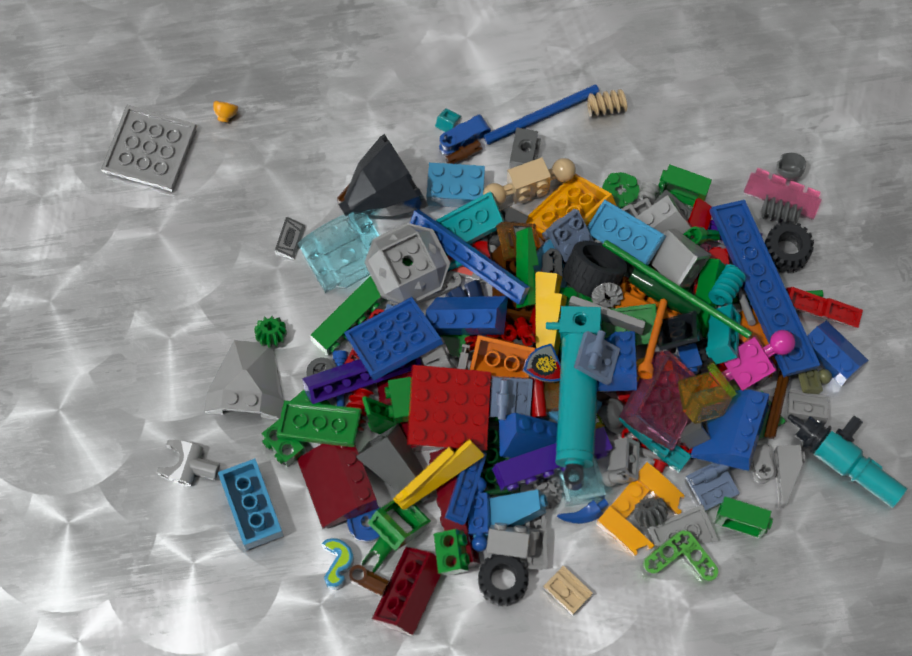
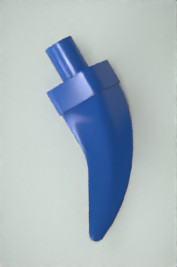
M605 498L597 504L593 500L577 512L558 514L557 517L570 523H588L599 519L603 514L601 510L609 504Z

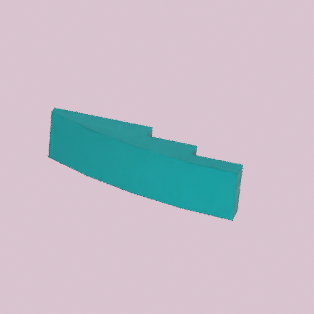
M630 404L618 419L647 448L677 472H680L691 458L689 453L676 445V440L661 430L662 426Z

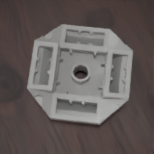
M405 223L374 238L364 264L380 296L399 304L410 297L417 303L440 292L450 262L433 229ZM404 259H410L413 262V264L411 266H405L403 265L402 261Z

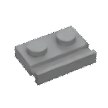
M462 344L458 369L470 370V345Z
M790 389L787 417L792 414L799 419L807 420L811 416L815 420L827 422L829 395L803 393L802 391Z

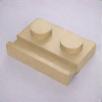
M562 566L543 586L572 615L593 594L565 566Z

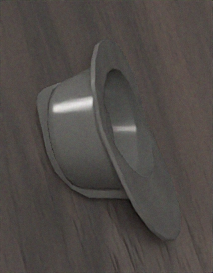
M597 392V400L602 402V406L597 414L609 431L615 434L621 433L625 426L618 419L627 409L626 404L611 398L605 393Z

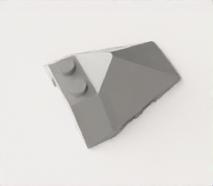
M234 340L207 392L204 413L224 414V410L259 413L262 418L280 419L284 399L273 346L271 345L269 348L267 344L261 346L260 342Z

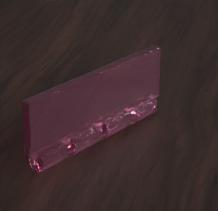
M757 168L756 173H751L743 193L763 201L766 195H768V201L772 197H775L776 203L782 199L783 206L788 201L790 202V208L797 204V210L803 206L800 215L814 220L822 200L818 198L820 191L808 187L806 193H804V185L790 181L789 186H786L787 179L773 174L770 180L768 179L770 172Z

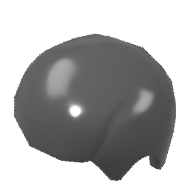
M784 153L777 162V173L787 180H795L803 175L806 160L798 153Z

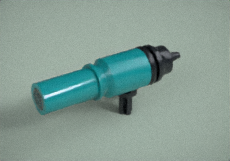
M792 414L788 416L791 423L800 429L795 437L801 440L805 449L808 446L811 448L809 453H814V456L841 476L851 477L852 482L856 481L891 508L898 503L908 488L883 471L881 465L870 457H864L863 450L853 443L855 441L853 435L863 424L858 417L853 415L843 430L838 428L836 433L831 431L830 425L826 428L824 421L815 420L811 416L805 423Z

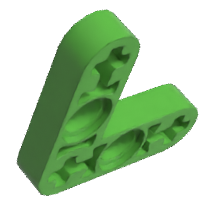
M686 530L675 533L643 561V567L647 572L657 573L680 554H683L702 579L709 581L715 579L718 575V568L694 536ZM680 535H687L686 541L688 543L679 544L680 550L678 551L677 547L671 542L674 540V543H678L681 540ZM666 546H670L673 549V555L669 558L663 555V549ZM695 549L701 552V558L698 561H694L691 558V552ZM657 553L659 554L660 558H662L665 561L664 563H662V561L659 560L655 564V566L657 567L656 569L648 568V566L650 565V559L652 561H655L659 558L658 556H656ZM705 559L707 560V562L704 563L705 566L708 568H713V570L711 571V576L704 575L706 570L703 566H700L699 568L697 566L703 563Z

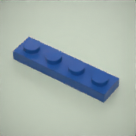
M483 452V458L458 474L445 515L446 519L461 525L466 523L487 453Z

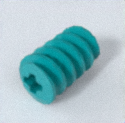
M727 264L709 292V299L719 306L731 304L736 297V293L739 292L743 282H745L746 275L735 265Z

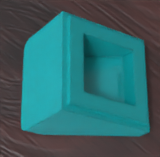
M445 108L437 117L435 127L447 132L456 127L461 119V115Z

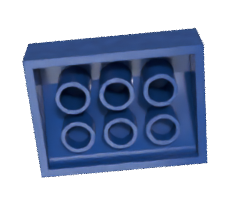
M754 390L725 391L717 396L710 395L705 410V417L711 439L693 447L691 457L749 471L769 407V394Z

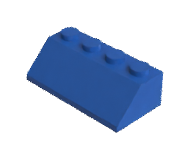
M436 297L426 309L425 316L438 335H503L508 297Z

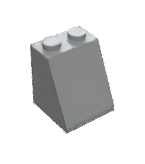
M666 230L663 232L666 237L650 261V264L663 276L680 287H690L711 254L678 230Z

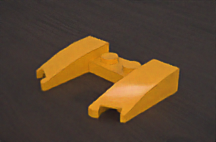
M648 462L640 469L638 480L629 483L596 523L635 556L638 554L636 550L647 545L650 550L654 547L650 540L626 520L634 511L635 504L640 503V500H643L650 493L656 498H662L667 508L676 515H679L682 511L678 509L680 498L684 499L685 496Z

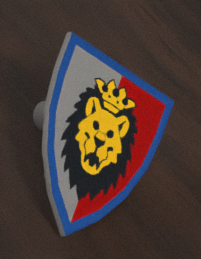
M552 344L536 348L526 359L523 372L544 382L560 381L561 364Z

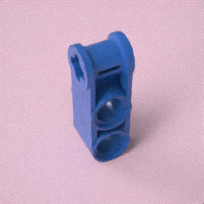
M476 115L470 120L458 124L451 130L441 134L439 149L443 154L450 155L459 150V147H465L476 140L484 138V134L491 132V129L482 115Z

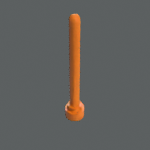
M664 298L659 302L644 362L638 366L637 376L642 379H651L653 376L652 360L667 306V300Z

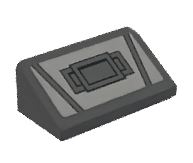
M289 217L285 218L275 247L276 255L290 259L295 258L305 228L304 224Z

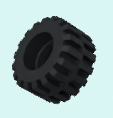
M785 221L781 222L780 225L776 224L769 231L764 242L775 267L780 269L779 272L781 273L784 270L787 273H792L793 270L795 272L799 271L800 268L806 265L814 250V240H811V232L807 233L808 229L800 227V223H797V225L793 224L794 221H789L788 224ZM781 241L792 242L797 247L798 252L794 254L786 253L779 247L778 243Z
M492 554L491 558L487 557L484 564H481L478 574L479 590L483 593V597L486 600L489 599L492 604L497 603L498 606L503 604L510 606L513 602L517 603L524 596L528 587L529 572L526 569V564L524 561L521 562L519 557ZM499 569L509 570L515 576V584L509 589H499L491 581L492 574Z

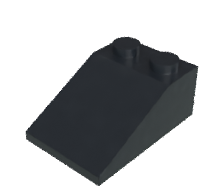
M696 310L663 319L659 333L660 351L670 348L674 349L688 343H697L703 339V330Z

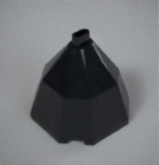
M385 134L379 137L359 161L344 196L345 200L338 204L345 216L352 212L360 215L395 216L429 206Z

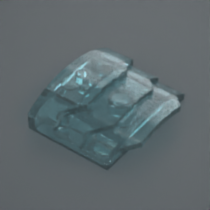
M352 212L347 216L342 215L322 225L297 244L326 293L336 287L346 289L370 275L364 262L372 240L379 235L368 215L354 214Z

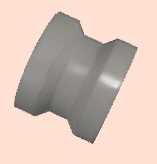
M643 182L641 185L642 191L638 193V199L648 198L650 203L653 204L660 188L654 183Z

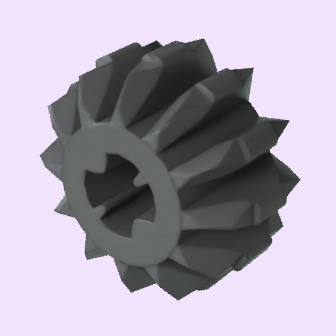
M655 496L652 498L647 497L645 500H640V503L635 504L634 516L640 527H656V525H663V521L667 520L668 508L662 498H656Z

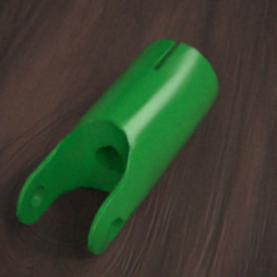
M380 536L362 561V566L375 555L380 556L378 563L372 570L375 573L393 548Z

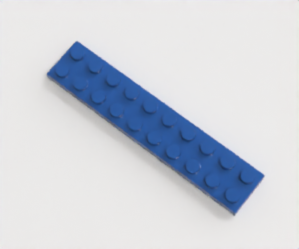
M745 199L711 207L709 210L733 265L746 275L743 287L768 343H770L771 336L778 330H787L795 338V347L789 354H774L783 376L787 377L817 369L820 366L819 360Z

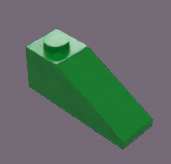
M366 396L362 398L369 420L368 426L372 432L382 434L396 424L401 426V423H394L393 417L389 418V405Z

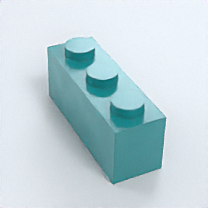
M732 304L717 308L718 311L740 324L741 316ZM710 315L709 333L707 334L708 345L706 347L708 357L712 358L715 364L737 358L739 333Z

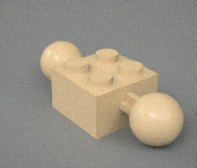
M542 157L508 169L507 185L502 186L498 183H491L484 188L483 195L491 191L498 206L502 205L506 197L510 195L514 204L526 203L533 197L546 195L549 192L551 180L557 179L560 182L570 181L576 173V167L570 159L561 158L555 161L552 169L548 170Z

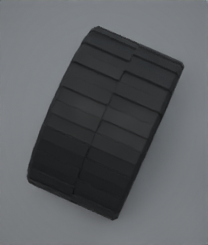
M585 240L574 245L562 272L565 281L570 287L592 298L593 290L600 284L614 283L619 286L628 267L624 259L603 247L602 243ZM605 293V298L610 299V297Z

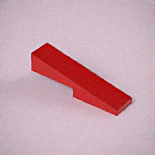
M795 287L786 288L796 311L853 328L859 327L863 313L862 309L831 298H823Z

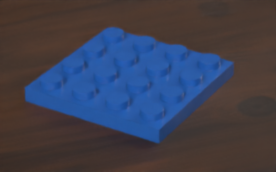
M412 297L344 332L373 381L443 344L441 337Z

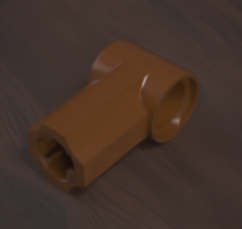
M355 565L349 571L351 583L359 585L379 596L383 595L389 580L365 569L362 565ZM355 571H362L364 577L361 580H355L352 576Z

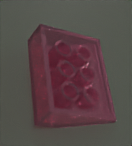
M656 351L652 360L654 368L652 378H639L637 390L632 391L619 417L633 429L665 448L673 450L706 385L670 351Z

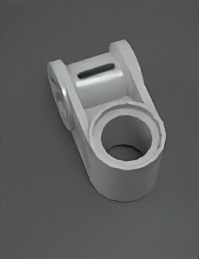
M768 444L756 446L751 463L753 477L760 484L767 483L774 473ZM763 470L764 473L767 472L766 476H764L763 473H760V471Z

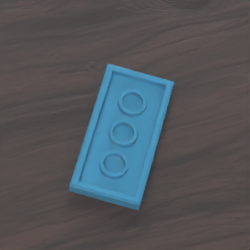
M605 199L587 226L592 237L602 243L605 240L610 241L647 266L666 237L663 233Z

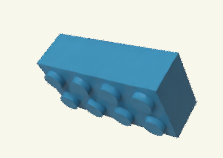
M255 458L218 472L246 550L284 536Z

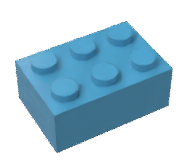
M429 162L426 193L428 205L460 208L482 196L485 166Z

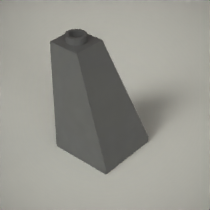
M398 424L367 442L356 456L358 460L398 493L423 471L410 445H407V439ZM426 495L419 501L421 503L426 501L430 497V495Z

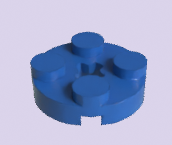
M378 509L347 519L348 529L357 541L368 543L379 539L380 535L371 526L366 527V525H362V522L365 521L364 518L368 517L370 520Z

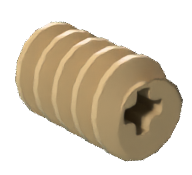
M618 89L617 94L614 90H611L610 94L604 91L603 95L597 92L595 96L592 93L588 96L587 108L590 117H592L593 111L596 116H599L600 110H602L604 115H606L607 109H609L611 114H613L614 108H616L618 113H620L621 107L624 108L625 112L627 111V100L622 89Z

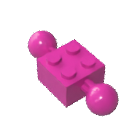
M778 330L771 336L770 343L764 347L756 335L738 345V357L724 362L728 369L721 373L720 371H711L705 375L703 379L705 391L710 395H721L727 389V381L729 382L735 379L743 391L773 373L777 367L770 357L776 353L779 355L789 354L795 347L793 334L787 330Z

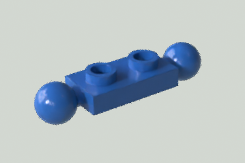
M482 477L479 478L468 513L469 534L476 535L472 540V547L479 552L487 548V539L484 537V534H488L490 528V494L483 493L487 484Z

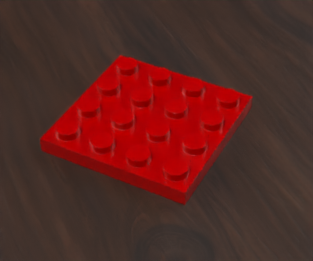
M412 365L407 445L448 448L450 446L451 449H458L470 438L481 451H487L491 372Z

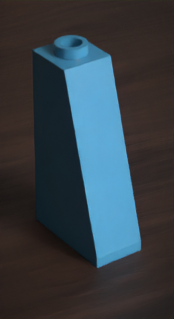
M532 490L490 498V526L495 525V523H505L507 527L515 528L516 525H523L545 514V507L548 506L546 495L539 490ZM484 534V537L488 541V534Z

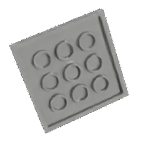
M126 105L101 170L104 173L172 191L197 126L195 123Z

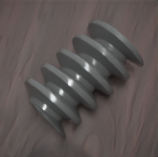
M766 195L761 209L762 218L769 214L770 221L775 216L776 223L783 219V222L785 221L786 224L789 221H794L793 224H797L803 206L799 210H797V204L790 208V202L788 201L783 206L782 199L776 203L775 197L768 201V195Z

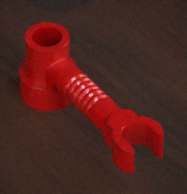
M505 321L503 335L486 336L495 338L501 336L503 340L513 341L517 336V331ZM477 336L466 337L464 339L466 343L473 342L470 345V351L474 350Z

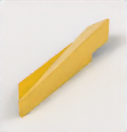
M536 272V348L552 344L558 356L561 340L559 330H547L546 322H559L561 306H566L567 296L559 294L562 276L555 273Z
M470 438L455 452L449 446L401 490L393 500L403 510L407 509L483 458V452Z

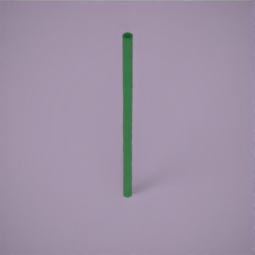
M605 240L603 243V247L747 339L753 334V332L610 241Z

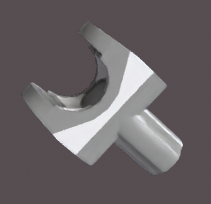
M167 441L166 447L175 450L180 455L179 461L172 467H158V475L186 486L192 485L195 475L216 480L220 464L201 459L203 447L186 441Z

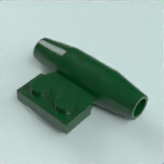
M635 267L628 281L641 292L657 302H660L663 298L666 299V307L684 314L696 310L697 315H699L701 311L699 307Z

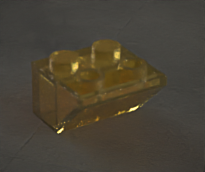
M709 372L678 381L682 409L694 424L725 414L732 398Z

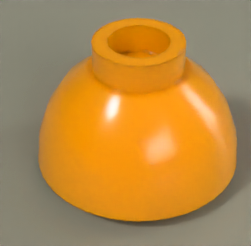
M213 102L214 112L218 116L217 120L228 122L230 118L234 117L239 108L231 103Z

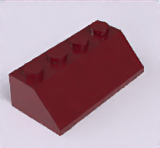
M405 547L372 617L374 621L398 632L413 636L441 576L438 573L435 554L429 551Z

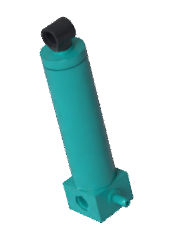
M561 306L559 322H546L547 330H559L562 342L555 463L565 468L563 474L565 485L573 491L581 489L584 485L583 470L594 465L598 380L574 368L583 334L589 331L597 336V332L599 330L602 331L601 307ZM571 475H577L579 476V479L575 482H572L569 480V477Z

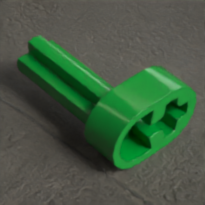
M692 227L683 234L698 246L705 241L720 240L719 231L706 230L703 227Z

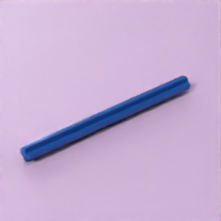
M594 84L484 134V141L486 144H491L515 133L516 127L524 129L587 100L590 93L595 96L597 92H600L599 88Z

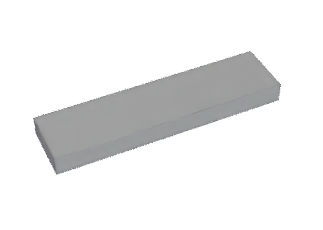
M571 296L569 306L601 307L602 321L629 331H635V333L641 335L643 334L645 321Z

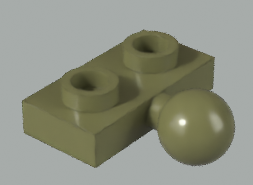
M813 369L798 373L803 393L820 394L823 391L821 384H828L832 380V374L827 369L819 371Z

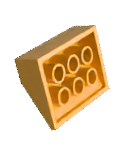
M575 173L570 181L562 183L528 215L526 223L545 242L547 239L542 236V233L552 223L564 217L573 209L579 210L586 226H588L604 199L615 206L617 205L611 193Z

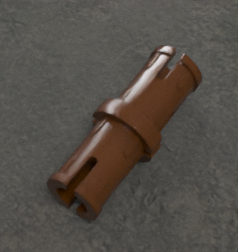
M476 140L465 147H459V150L445 156V160H448L446 161L447 164H456L462 160L466 161L470 156L482 151L483 148L480 147V142Z

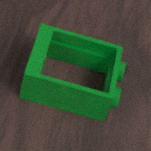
M669 164L667 170L663 169L658 185L660 188L659 196L665 190H668L681 203L693 208L697 198L705 201L712 179Z
M725 496L719 505L714 524L760 539L763 534H767L768 529L770 530L773 518L770 517L772 511Z
M392 500L376 510L368 524L397 551L422 534L431 520L415 504L403 510ZM395 511L413 530L406 533L389 515Z

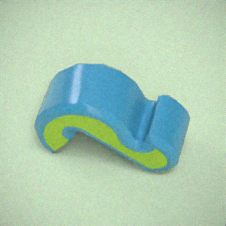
M330 538L326 539L321 545L337 557L325 574L324 579L329 589L337 590L345 584V577L341 574L348 572L352 568L354 556L351 547L344 541Z

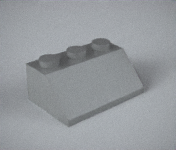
M668 195L635 217L661 233L669 229H676L684 234L692 228L674 199Z

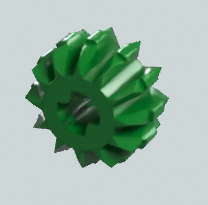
M264 316L263 321L258 320L257 326L254 328L255 339L257 342H260L261 346L267 344L269 348L271 345L277 347L278 343H284V338L287 335L285 322H281L280 317L274 319L271 316L267 319Z

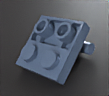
M573 209L564 217L556 220L542 233L545 239L550 238L554 248L560 252L562 262L568 260L577 242L593 241L577 209Z
M599 330L597 336L587 331L583 334L574 368L608 385L612 380L620 348L604 340L606 334L604 331Z
M492 376L490 416L498 417L501 420H505L507 415L513 413L530 416L533 379Z
M711 463L685 477L699 504L703 505L705 511L720 505L725 496L734 498L740 494L727 471L729 466Z

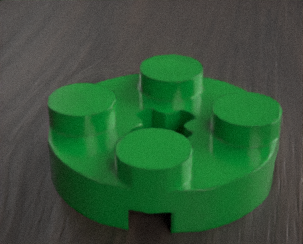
M622 172L611 173L603 183L602 189L612 194L617 207L620 209L629 204H634L638 199L639 185L634 176ZM622 187L626 192L618 194L616 189Z

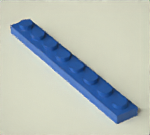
M414 210L410 223L433 229L446 254L518 305L524 303L530 288L528 285L421 210Z

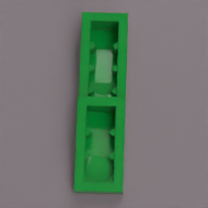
M532 227L516 232V278L530 287L524 303L520 305L516 303V309L536 305V281L533 267L539 265Z
M709 258L700 271L695 296L716 309L717 305L709 299L708 294L720 274H722L725 265L720 259ZM701 309L698 318L703 330V338L706 339L709 331L710 314Z

